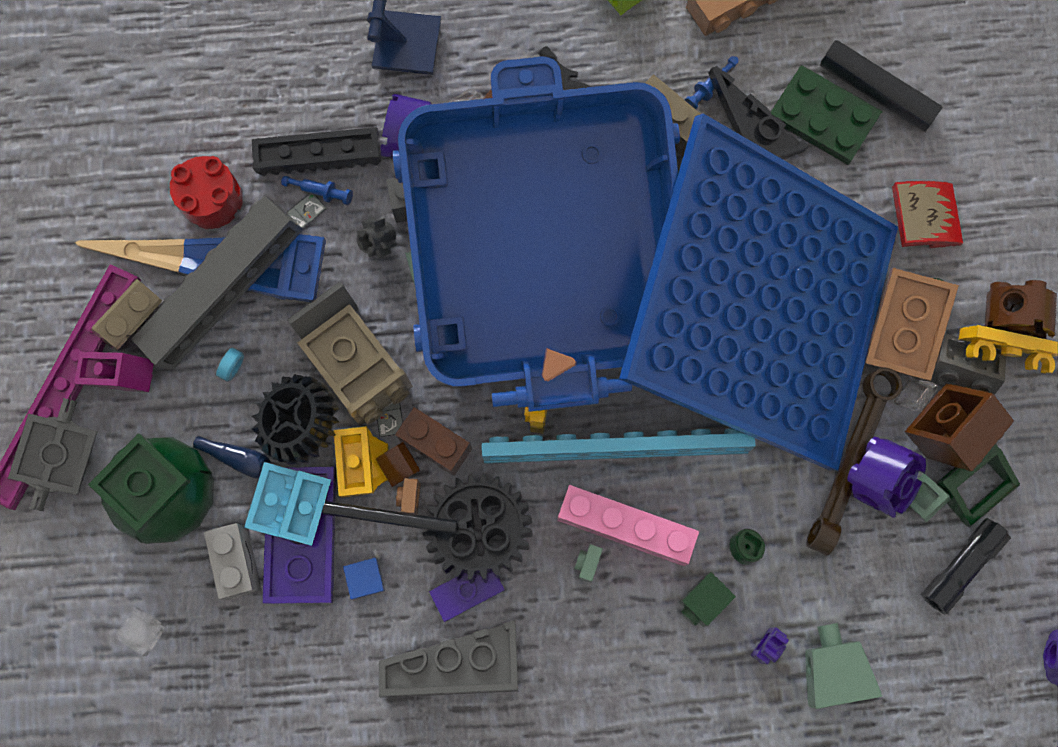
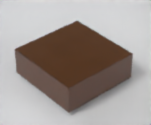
M404 442L376 458L377 463L392 487L404 481V478H409L420 471Z

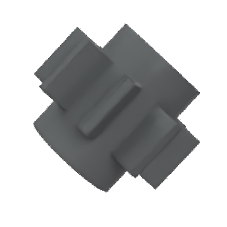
M372 217L362 221L364 228L357 230V244L364 253H367L369 257L377 255L381 258L390 254L391 250L389 247L397 243L395 241L396 231L389 222H385V218L376 220Z

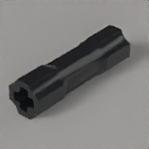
M985 518L970 535L966 546L944 572L938 574L921 593L925 601L942 614H948L964 595L965 588L990 559L996 557L1011 539L1008 531L999 523Z

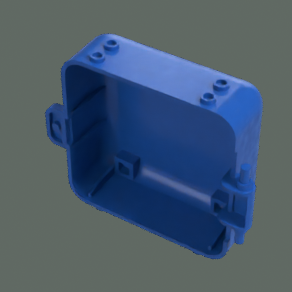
M542 56L505 60L498 63L491 72L492 98L421 106L412 111L401 124L398 134L399 150L393 151V163L396 179H398L399 183H403L419 315V324L413 325L416 352H423L424 361L430 373L440 382L451 386H468L525 379V386L515 387L516 391L492 393L493 407L518 405V408L528 407L529 412L599 404V398H606L611 393L632 391L631 384L620 379L607 380L606 377H597L596 370L623 367L678 177L675 145L680 142L679 126L677 123L673 124L671 108L666 97L655 87L640 82L563 90L559 65L552 58ZM546 348L575 359V366L550 381H545L542 377Z

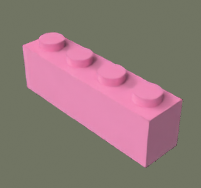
M572 485L568 487L557 520L682 566L689 564L699 534L698 530Z

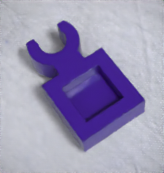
M770 627L750 656L761 664H768L770 660L775 663L785 651L789 639L778 628Z

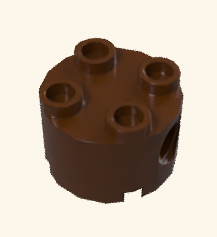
M1029 280L1025 282V285H1011L1007 282L991 283L990 291L987 292L985 327L1046 339L1048 334V336L1053 338L1056 326L1057 294L1052 290L1046 289L1047 283L1041 280Z

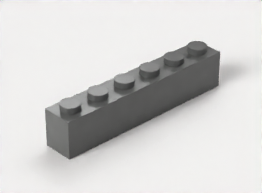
M264 195L261 200L256 201L250 207L249 213L238 224L230 228L223 241L207 253L205 260L197 269L184 278L183 284L161 303L158 311L141 324L139 331L131 340L155 366L172 371L304 229L279 204Z

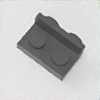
M945 333L932 379L929 382L941 386L947 383L995 395L1005 382L1006 356L1001 355V351L996 349V357L993 361H982L983 350L979 348L977 358H967L966 348L971 342L959 340V337Z

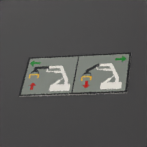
M309 193L288 210L287 213L304 228L323 213L327 207L315 194Z
M391 403L382 410V416L377 419L379 438L395 435L403 424L400 403L396 405Z

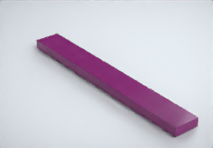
M111 264L108 266L28 411L29 414L45 418L58 417L63 398L70 401L77 399L84 386L74 384L79 352H102L106 346V343L90 331V329L136 279L141 282L139 277ZM28 413L0 461V505L11 510H16L29 486L25 482L8 479Z

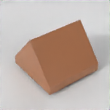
M546 348L542 377L545 381H550L575 366V359Z

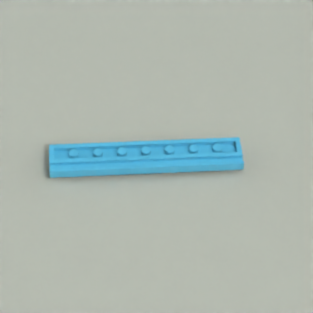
M733 428L725 429L724 434H711L710 429L692 430L691 435L681 436L677 435V431L665 430L657 432V436L644 437L643 432H626L623 434L624 438H610L609 433L590 434V439H577L575 434L557 435L556 440L543 441V436L530 435L524 436L523 441L509 442V437L489 438V443H482V458L484 463L748 454L756 444L754 437Z

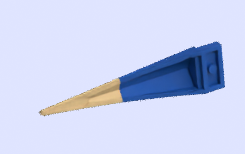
M299 234L250 286L248 291L283 300L314 301L317 298L326 245L325 238ZM225 237L167 240H78L75 243L85 249L188 275L197 269L205 260L207 253L216 248Z

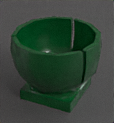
M138 433L123 449L113 456L111 462L88 484L101 497V504L113 525L124 534L145 544L178 541L200 527L213 504L214 478L212 477V472L198 450L173 437L145 438Z

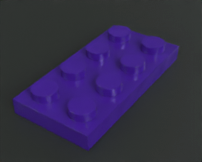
M284 467L331 479L325 501L335 502V467ZM322 510L312 546L265 534L263 604L333 603L335 516L324 515Z

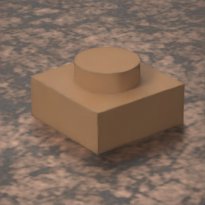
M404 478L403 487L398 486L396 506L401 507V512L418 515L421 483L418 479Z

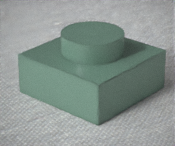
M922 474L918 478V480L922 481V485L909 507L927 522L951 498L926 474Z
M590 544L587 552L580 550L574 568L580 571L578 579L590 583L593 581L603 548Z

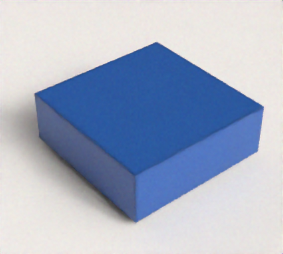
M376 557L343 566L351 600L385 591Z

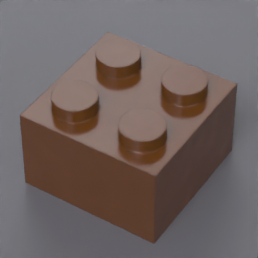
M946 383L905 430V433L926 458L972 472L982 462L996 442L1004 436V433L1013 424L1014 420L993 393Z

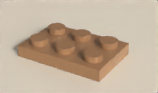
M892 268L873 328L865 364L879 368H890L901 374L931 381L959 285Z

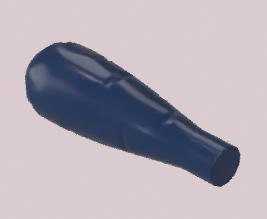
M197 436L193 442V448L203 451L234 470L255 479H259L264 462L271 464L266 454L253 449L211 441L201 436Z

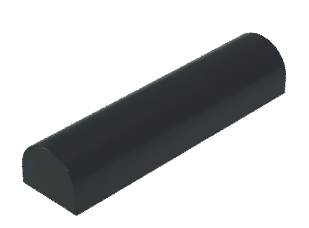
M838 40L834 41L819 65L923 132L927 131L943 108L942 105Z

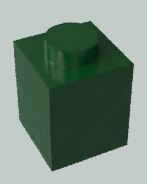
M709 572L679 601L684 607L680 612L692 625L696 626L700 623L703 627H707L736 596L712 572Z

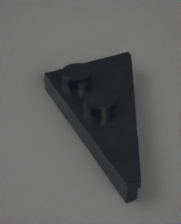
M718 66L710 69L708 72L709 77L736 133L781 159L802 153L809 147L803 139L799 142L784 129L786 124L779 118L774 117L770 110L751 93L747 96L733 84L735 79L727 72L720 70Z

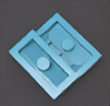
M264 462L244 528L312 546L331 479Z

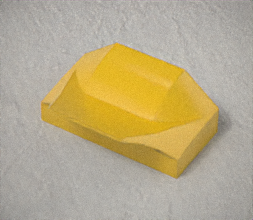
M367 426L333 430L336 434L334 436L339 497L374 494L376 488L387 481L376 458L388 451V443L374 437Z

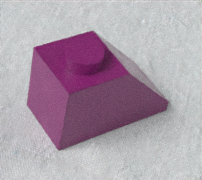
M79 352L74 384L122 391L149 392L154 364L147 358L126 353Z

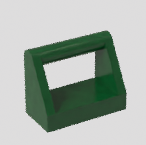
M996 444L972 472L954 467L936 482L951 498L947 505L968 527L975 524L1020 486L1005 455ZM988 463L1003 482L971 509H968L957 488Z

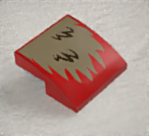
M905 181L894 183L892 192L902 247L929 245L930 248L960 246L963 244L953 183L939 181Z

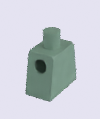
M838 623L817 626L822 647L805 650L808 706L819 709L882 697L881 690L862 644L859 641L842 643Z

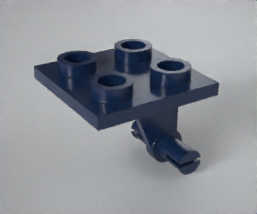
M374 0L372 12L368 13L367 18L368 23H370L367 39L375 42L372 68L433 75L442 20L441 16L385 10L387 0Z

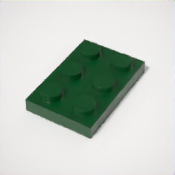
M801 65L770 113L786 124L784 129L849 165L882 111Z

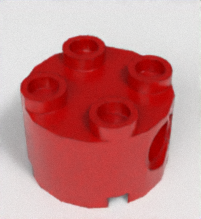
M194 157L182 164L176 165L172 169L170 195L175 206L191 223L204 229H216L229 224L235 218L234 214L238 209H241L243 204L242 190L229 168L218 157Z

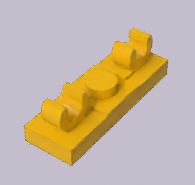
M981 325L960 328L958 339L971 342L966 348L967 358H977L979 348L983 350L982 361H993L996 357V349L1001 350V355L1007 357H1022V353L1030 354L1025 360L1026 370H1037L1039 360L1042 363L1041 373H1053L1055 369L1053 357L1058 356V342Z

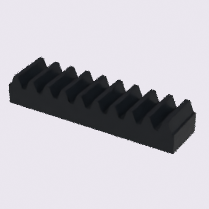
M377 127L252 139L253 169L256 174L266 176L270 172L274 175H279L281 171L291 174L292 170L303 173L305 169H309L312 172L316 171L317 168H322L323 170H328L329 167L341 169L344 165L353 168L355 164L361 167H365L367 163L377 166L381 162L379 131Z

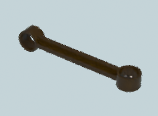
M880 368L868 374L863 381V392L867 397L821 516L813 523L807 536L806 546L825 556L832 553L841 535V525L839 524L851 496L853 486L847 480L849 471L853 465L860 464L866 454L867 444L875 434L886 403L895 399L902 390L900 376L890 368ZM876 375H882L889 381L891 392L887 397L881 396L876 392L873 384Z

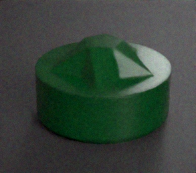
M743 529L735 533L730 539V552L739 563L749 565L763 557L765 544L760 534L756 531Z

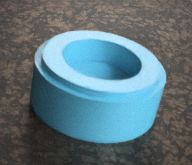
M233 347L230 348L222 358L217 368L216 376L225 381L232 380L241 367L244 359L243 353Z

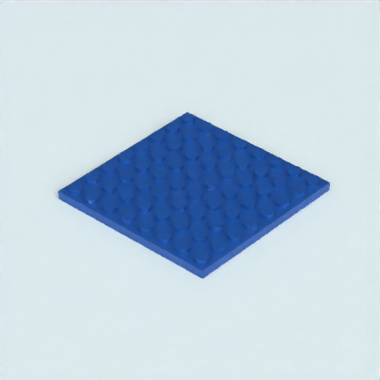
M704 113L695 116L619 379L827 470L838 471L898 226Z

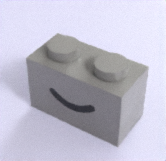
M235 523L204 532L218 599L233 600L261 592L248 529L244 528L242 524Z

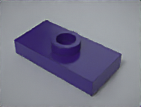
M493 572L488 573L487 583L483 582L481 575H476L473 584L469 582L468 575L464 573L459 581L453 578L429 591L443 621L447 622L505 591L500 579L498 580Z

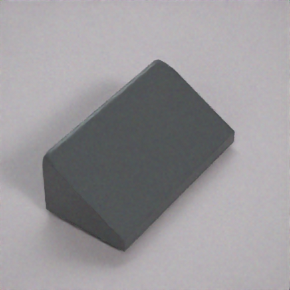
M338 282L288 318L287 321L299 337L303 339L349 304L355 311L358 310V306L342 283Z

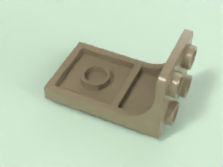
M350 304L297 342L347 408L349 414L360 426L365 422L367 425L375 422L382 416V410L391 403L396 405L403 401L410 394L408 390L413 387L403 369L397 366Z

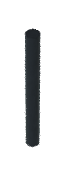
M325 501L323 505L324 515L456 534L458 530V520Z

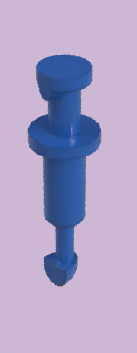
M731 56L728 59V64L722 71L728 72L731 68H734L738 64L739 59L736 56ZM710 77L705 82H698L694 86L696 93L684 99L693 108L697 109L698 103L701 100L709 101L713 97L712 91L715 88Z
M284 176L281 180L283 186L287 187L289 184L299 186L302 191L322 196L324 202L330 203L335 198L342 200L343 204L349 205L352 201V190H338L335 183L331 181L327 182V184H322L308 179L299 181L289 176Z

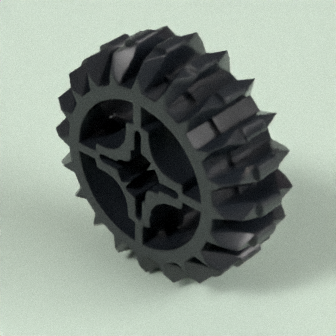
M296 374L292 378L283 376L281 384L272 382V391L263 392L265 397L263 402L255 403L259 408V413L252 416L258 422L252 428L255 434L258 435L255 442L262 446L261 451L278 462L296 465L298 461L308 463L310 456L320 457V447H329L326 441L328 436H336L334 431L331 430L332 425L340 423L333 416L340 410L333 403L336 397L329 392V388L325 384L317 382L318 380L311 376L304 377Z

